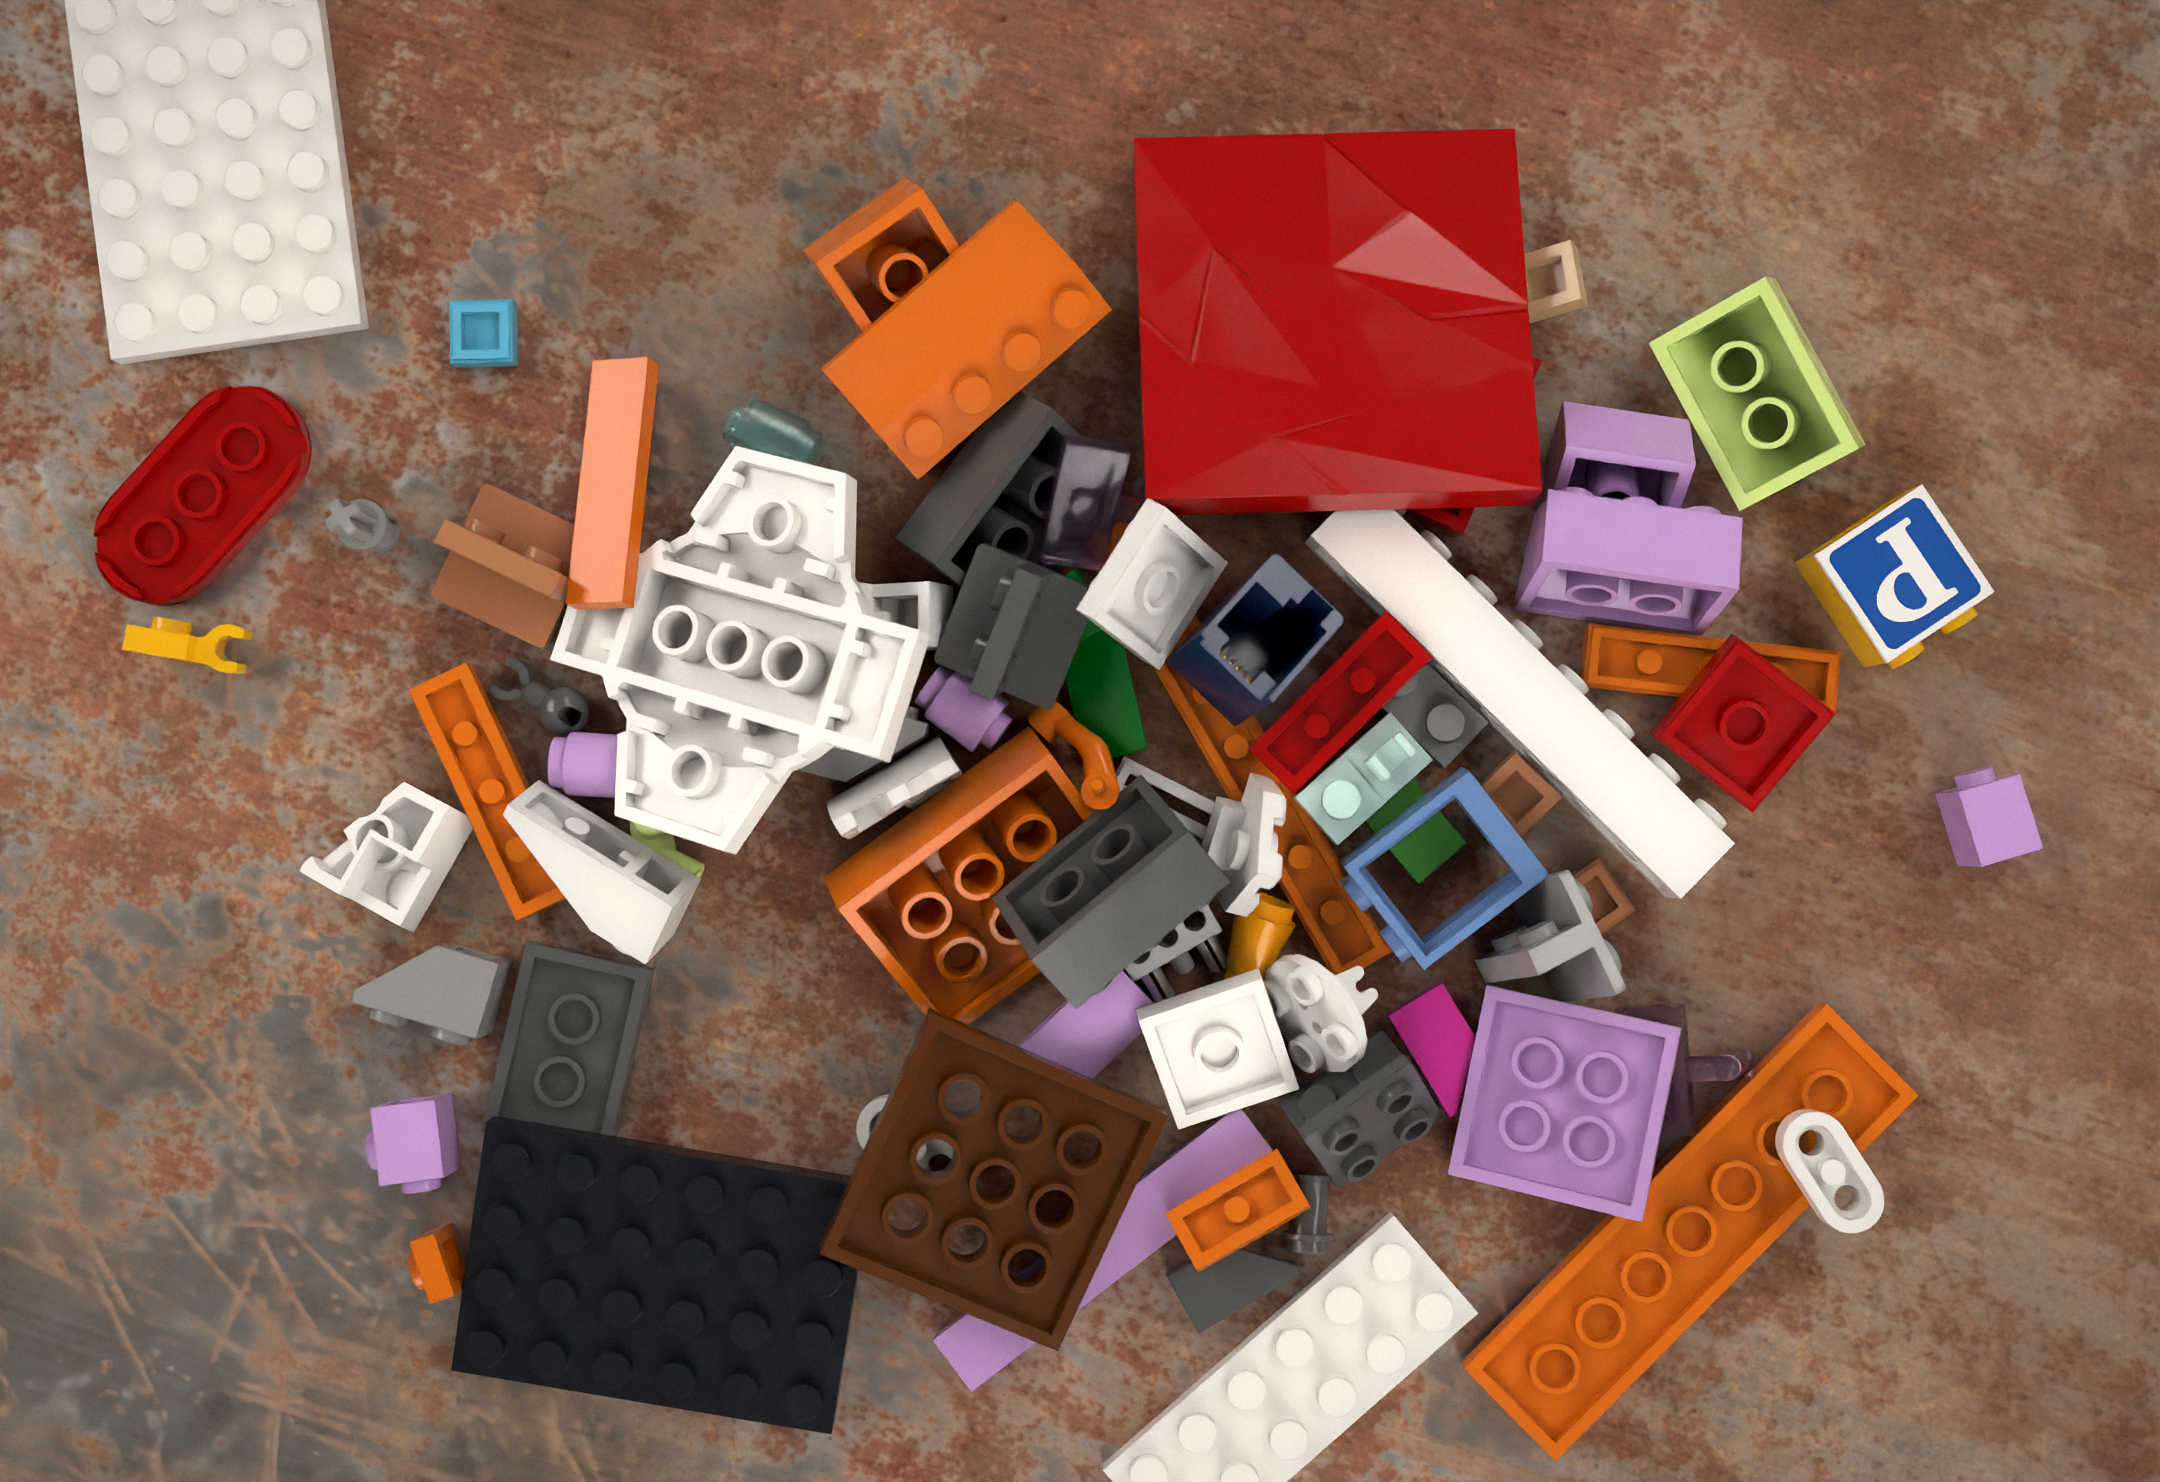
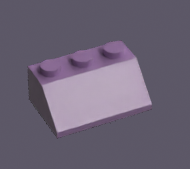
M1567 487L1559 490L1548 489L1533 516L1516 590L1514 610L1645 630L1702 636L1739 590L1743 517L1722 515L1719 510L1708 506H1694L1687 509L1660 506L1654 500L1645 497H1627L1622 500L1593 496L1586 489Z

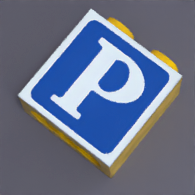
M1923 485L1896 495L1794 563L1864 668L1887 663L1891 669H1895L1907 663L1925 650L1921 640L1938 629L1943 634H1947L1963 626L1978 615L1974 605L1995 592Z

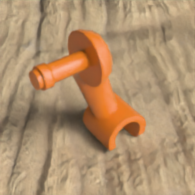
M1055 702L1051 709L1037 706L1028 718L1032 730L1049 745L1060 735L1065 741L1076 748L1083 759V783L1081 787L1083 802L1096 810L1110 808L1118 799L1120 790L1111 754L1105 741L1076 721L1058 702Z

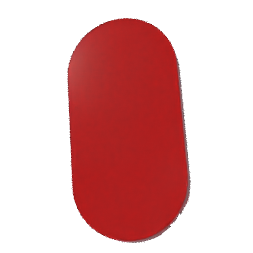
M229 386L214 390L201 398L101 508L94 528L93 536L97 537L96 547L98 552H94L97 567L106 582L127 598L157 606L176 605L198 596L210 586L293 495L307 474L311 460V438L307 425L297 409L276 393L256 386H239L235 388Z

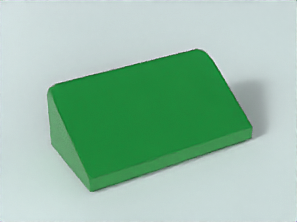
M1100 629L1079 643L1065 678L1074 719L1105 741L1112 759L1147 751V744L1125 648Z

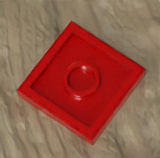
M1731 634L1652 729L1650 734L1753 813L1836 713L1734 634Z

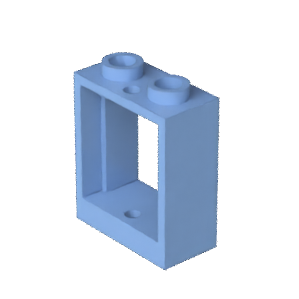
M1460 767L1341 858L1340 862L1349 874L1339 882L1362 912L1374 905L1389 924L1379 933L1399 960L1403 963L1413 955L1423 970H1425L1550 874L1472 773ZM1455 799L1509 871L1420 938L1365 867Z

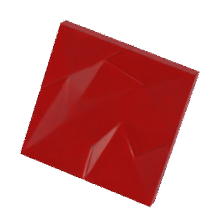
M1515 129L1134 138L1133 182L1144 502L1148 498L1166 507L1174 515L1533 506L1542 491Z

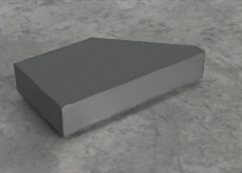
M1244 1247L1201 1272L1195 1269L1192 1261L1189 1259L1166 1273L1170 1284L1198 1333L1301 1275L1295 1261L1267 1256L1249 1251Z

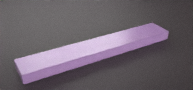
M1242 1109L1221 1115L1139 1178L1078 1310L1177 1235L1165 1214L1167 1211L1273 1151ZM1041 1254L1015 1273L1013 1277L1026 1279L1034 1276L1042 1266L1043 1256ZM966 1313L960 1315L934 1335L933 1342L971 1392L1036 1343Z

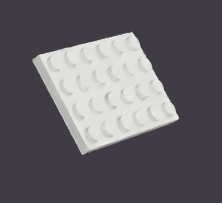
M64 0L111 360L122 365L369 329L325 0Z

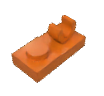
M1275 1149L1167 1211L1165 1214L1195 1269L1201 1272L1312 1207L1280 1151Z

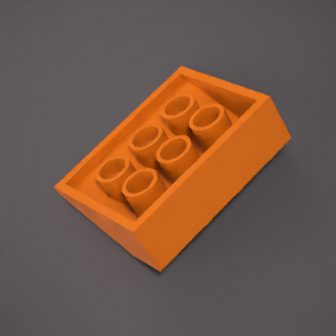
M1028 726L824 876L823 879L839 912L921 1012L926 1016L929 1008L969 1025L1041 971L1022 947L995 905L992 897L1081 825L1094 812L1083 802L1081 794L1031 727Z

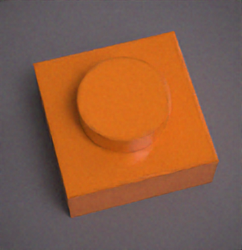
M451 1223L429 1230L409 1242L412 1253L408 1255L410 1275L419 1290L425 1289L429 1304L455 1296L462 1291L466 1266Z

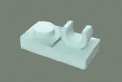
M1389 712L1299 791L1293 799L1332 843L1339 845L1433 759L1392 713Z

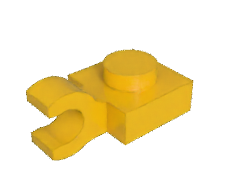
M153 616L151 628L127 624L122 650L205 664L220 672L242 674L246 672L247 665L229 661L225 656L224 648L227 642L233 638L252 640L253 632L244 627L223 624L213 628L203 637H196L191 635L193 623Z

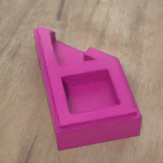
M1437 982L1385 1015L1444 1112L1451 1118L1459 1112L1476 1037L1443 983Z

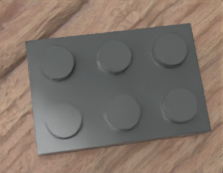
M534 941L525 942L482 1131L485 1132L486 1122L492 1116L617 1136L655 968Z

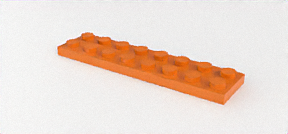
M1818 1002L1654 1167L1643 1221L1639 1222L1608 1214L1460 1364L1556 1462L1810 1206L1776 1150L1775 1136L1782 1120L1792 1112L1801 1109H1813L1828 1114L1843 1126L1861 1154L1919 1095L1828 1004ZM1808 1130L1800 1136L1799 1148L1803 1153L1811 1151L1816 1145V1135L1812 1130Z

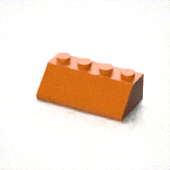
M1013 199L821 369L918 480L1111 312L1112 309L1074 260L1016 199Z

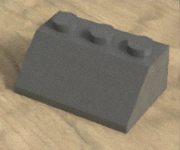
M1019 391L978 427L895 539L959 590L962 587L977 547L983 543L1055 571L1124 479V476L1053 408Z
M1140 775L1119 792V797L1114 805L1106 810L1096 811L995 894L992 900L1032 962L1072 1006L1077 1009L1091 996L1106 989L1114 977L1142 954L1157 947L1165 935L1193 912L1208 905L1215 894L1229 884L1230 881L1146 779Z

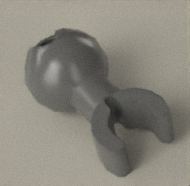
M508 657L506 664L518 671L520 682L526 687L524 691L519 689L507 691L497 685H491L489 688L490 693L498 699L509 703L524 702L539 711L542 725L551 734L560 737L568 736L570 732H579L587 723L590 713L588 703L577 689L571 687L550 689L537 681L536 673L528 663L519 659ZM580 712L581 720L574 726L573 716Z

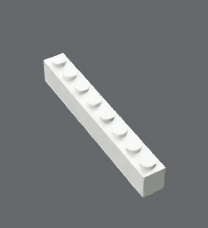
M1406 509L1334 511L1308 538L1305 544L1379 617L1386 611L1433 657L1428 664L1475 708L1512 748L1517 749L1562 792V797L1664 897L1681 899L1735 844L1722 831L1727 825L1724 818L1711 805L1700 798L1693 803L1676 786L1681 780L1678 773L1665 760L1654 753L1647 758L1630 741L1635 735L1632 728L1614 711L1607 708L1603 713L1600 712L1584 696L1589 691L1586 683L1568 666L1560 664L1556 668L1538 651L1543 646V643L1535 632L1522 621L1515 619L1510 623L1493 607L1498 600L1490 588L1472 574L1465 579L1447 562L1452 557L1449 549L1430 531L1424 530L1419 534L1402 517L1406 513Z

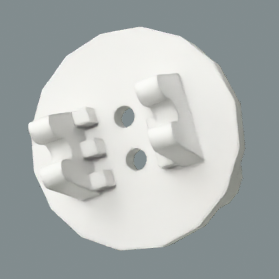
M1301 954L1284 955L1266 970L1263 982L1280 1032L1289 1042L1288 1051L1292 1060L1303 1071L1314 1073L1319 1068H1322L1328 1072H1345L1364 1057L1367 1036L1362 1015L1378 998V992L1374 988H1369L1362 992L1356 989V982L1364 976V970L1361 966H1355L1334 975L1319 962Z

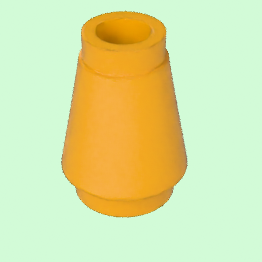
M1257 891L1256 894H1260L1259 904L1251 914H1248L1247 917L1234 914L1226 963L1227 968L1224 974L1225 979L1259 968L1262 980L1265 979L1266 970L1274 964L1296 927V924L1291 921L1295 911L1293 905L1277 897Z

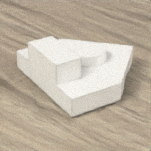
M1250 772L1241 802L1219 796L1216 797L1201 846L1230 881L1229 884L1216 893L1225 912L1247 917L1259 904L1260 894H1256L1258 889L1265 888L1270 890L1281 878L1283 856L1277 854L1278 836L1273 832V824L1282 826L1285 823L1287 799L1272 777Z

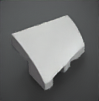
M937 735L827 801L829 815L840 835L850 840L904 805L910 810H914L963 775V772L940 735Z
M403 782L382 799L380 806L374 813L366 817H359L344 830L348 840L323 860L311 856L303 863L299 872L334 892L358 902L394 924L415 932L473 827L467 815Z

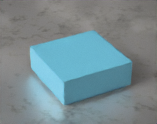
M512 299L449 301L451 365L455 368L518 366V306L516 302Z

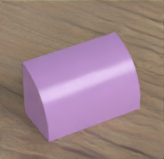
M1123 970L1112 979L1106 989L1091 996L1077 1009L1066 999L1019 1043V1047L1090 1078H1094L1142 1033L1136 1009L1153 1004L1154 1002Z

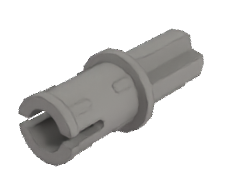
M341 498L334 499L328 504L332 515L324 520L327 529L337 534L346 546L355 550H371L377 553H384L391 550L397 544L400 538L399 525L392 524L391 522L395 519L386 514L378 504L367 499H356L348 502Z

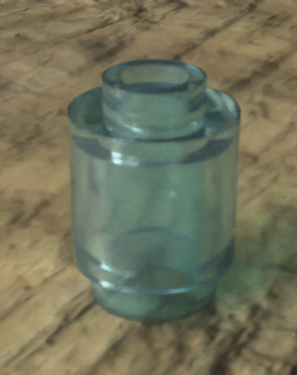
M752 397L745 407L739 404L734 406L725 424L722 438L730 442L729 455L734 447L738 446L813 465L822 441V433L810 428L809 420Z

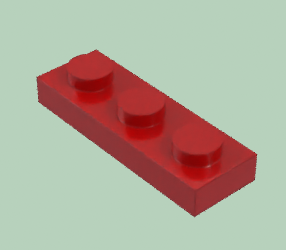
M1385 611L1248 749L1293 794H1296L1433 657Z

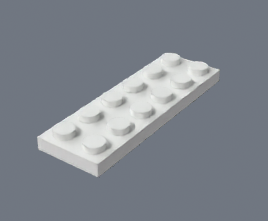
M1389 1212L1103 1463V1471L1112 1482H1287L1473 1319L1478 1312L1396 1217Z

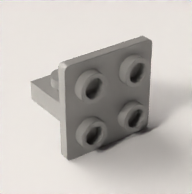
M1569 870L1551 873L1512 904L1522 925L1491 939L1494 950L1474 960L1485 983L1533 977L1546 973L1557 998L1564 1002L1615 996L1626 990V985L1620 975L1621 962L1614 947L1607 940L1603 939L1591 915L1592 902L1588 892L1579 881L1573 878Z

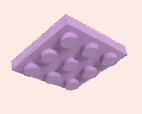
M1486 985L1448 1174L1642 1222L1682 1027Z

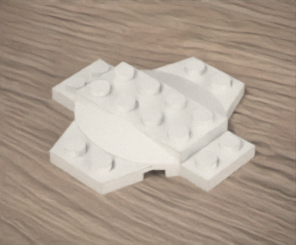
M735 446L691 511L690 515L695 520V523L689 532L670 543L660 539L645 552L639 553L634 608L577 610L568 605L550 660L602 676L608 697L618 701L622 712L627 718L626 731L617 735L614 816L724 852L737 854L790 774L817 760L833 747L890 763L931 635L919 629L873 617L865 593L855 579L856 479L846 473Z

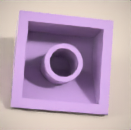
M1563 401L1548 450L1541 501L1548 489L1559 490L1567 487H1577L1590 491L1593 496L1619 500L1627 497H1645L1654 500L1660 506L1681 508L1696 466L1690 421L1687 419Z

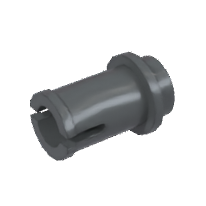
M1294 1172L1292 1174L1312 1208L1291 1219L1288 1230L1282 1231V1238L1288 1239L1287 1251L1300 1254H1326V1242L1333 1241V1234L1327 1233L1328 1193L1331 1177L1326 1174Z

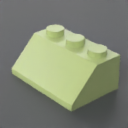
M1764 277L1649 342L1651 349L1739 511L1866 445L1775 278Z

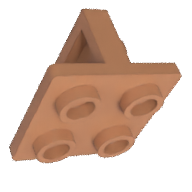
M484 484L463 526L444 519L434 542L449 549L450 553L431 589V596L535 647L545 649L549 645L568 606L566 604L574 524L493 485Z

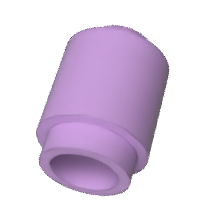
M940 665L920 691L915 703L926 711L924 718L973 753L980 744L991 750L1013 721L1012 718L1004 713L1010 701L1002 695H998L994 700L970 691L969 687L973 678Z
M570 732L567 738L554 737L548 756V781L550 787L564 788L566 795L615 798L617 734Z

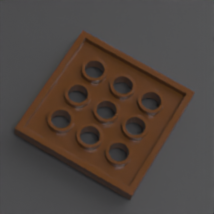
M929 1008L819 1244V1252L821 1255L1058 1351L1165 1125L1168 1114L1164 1109ZM960 1080L973 1081L981 1088V1096L977 1105L966 1112L953 1111L944 1103L947 1089L953 1083ZM1022 1105L1035 1108L1039 1112L1040 1119L1037 1128L1031 1134L1025 1137H1014L1004 1130L1005 1118L1012 1109ZM1078 1131H1089L1095 1134L1098 1139V1145L1095 1153L1089 1159L1082 1162H1073L1064 1157L1063 1147L1070 1135ZM931 1140L945 1141L953 1148V1157L950 1163L938 1171H927L916 1162L919 1149ZM992 1165H1001L1012 1172V1181L1008 1189L996 1196L984 1195L978 1191L976 1181L982 1170ZM1051 1190H1060L1070 1196V1206L1061 1218L1044 1220L1036 1215V1203L1044 1193ZM903 1200L918 1201L926 1209L923 1221L911 1230L897 1229L888 1220L893 1206ZM967 1224L981 1228L985 1236L981 1247L977 1251L961 1255L949 1248L948 1241L950 1235L956 1228ZM1024 1249H1032L1039 1252L1043 1256V1263L1040 1270L1034 1276L1019 1279L1009 1274L1008 1263L1015 1253Z

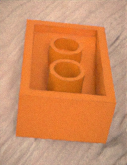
M905 177L802 250L861 334L960 246L923 188Z

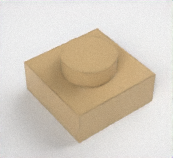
M1571 240L1524 254L1530 323L1588 307L1578 248Z

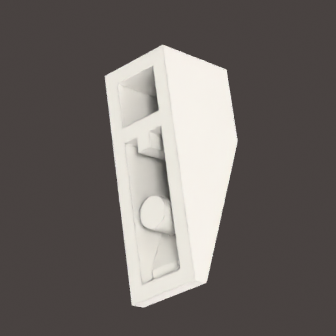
M540 780L506 806L503 816L590 931L610 942L618 951L631 955L644 964L674 936L701 880L700 878Z

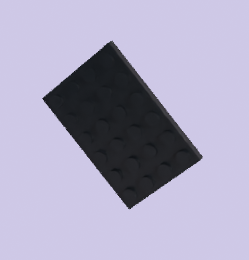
M492 1116L486 1122L451 1371L832 1434L836 1420L859 1270L821 1255L819 1244L851 1175Z

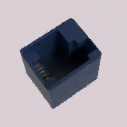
M1275 554L1234 585L1168 657L1166 662L1233 726H1236L1276 700L1342 625L1343 617L1281 556Z

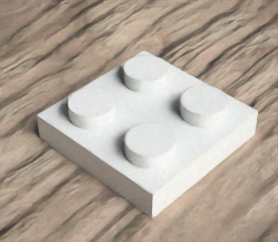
M1147 498L1134 520L1127 526L1123 537L1098 576L1091 582L1087 593L1076 610L1142 661L1160 670L1228 562L1166 507Z
M1259 968L1136 1009L1139 1024L1178 1130L1300 1089Z

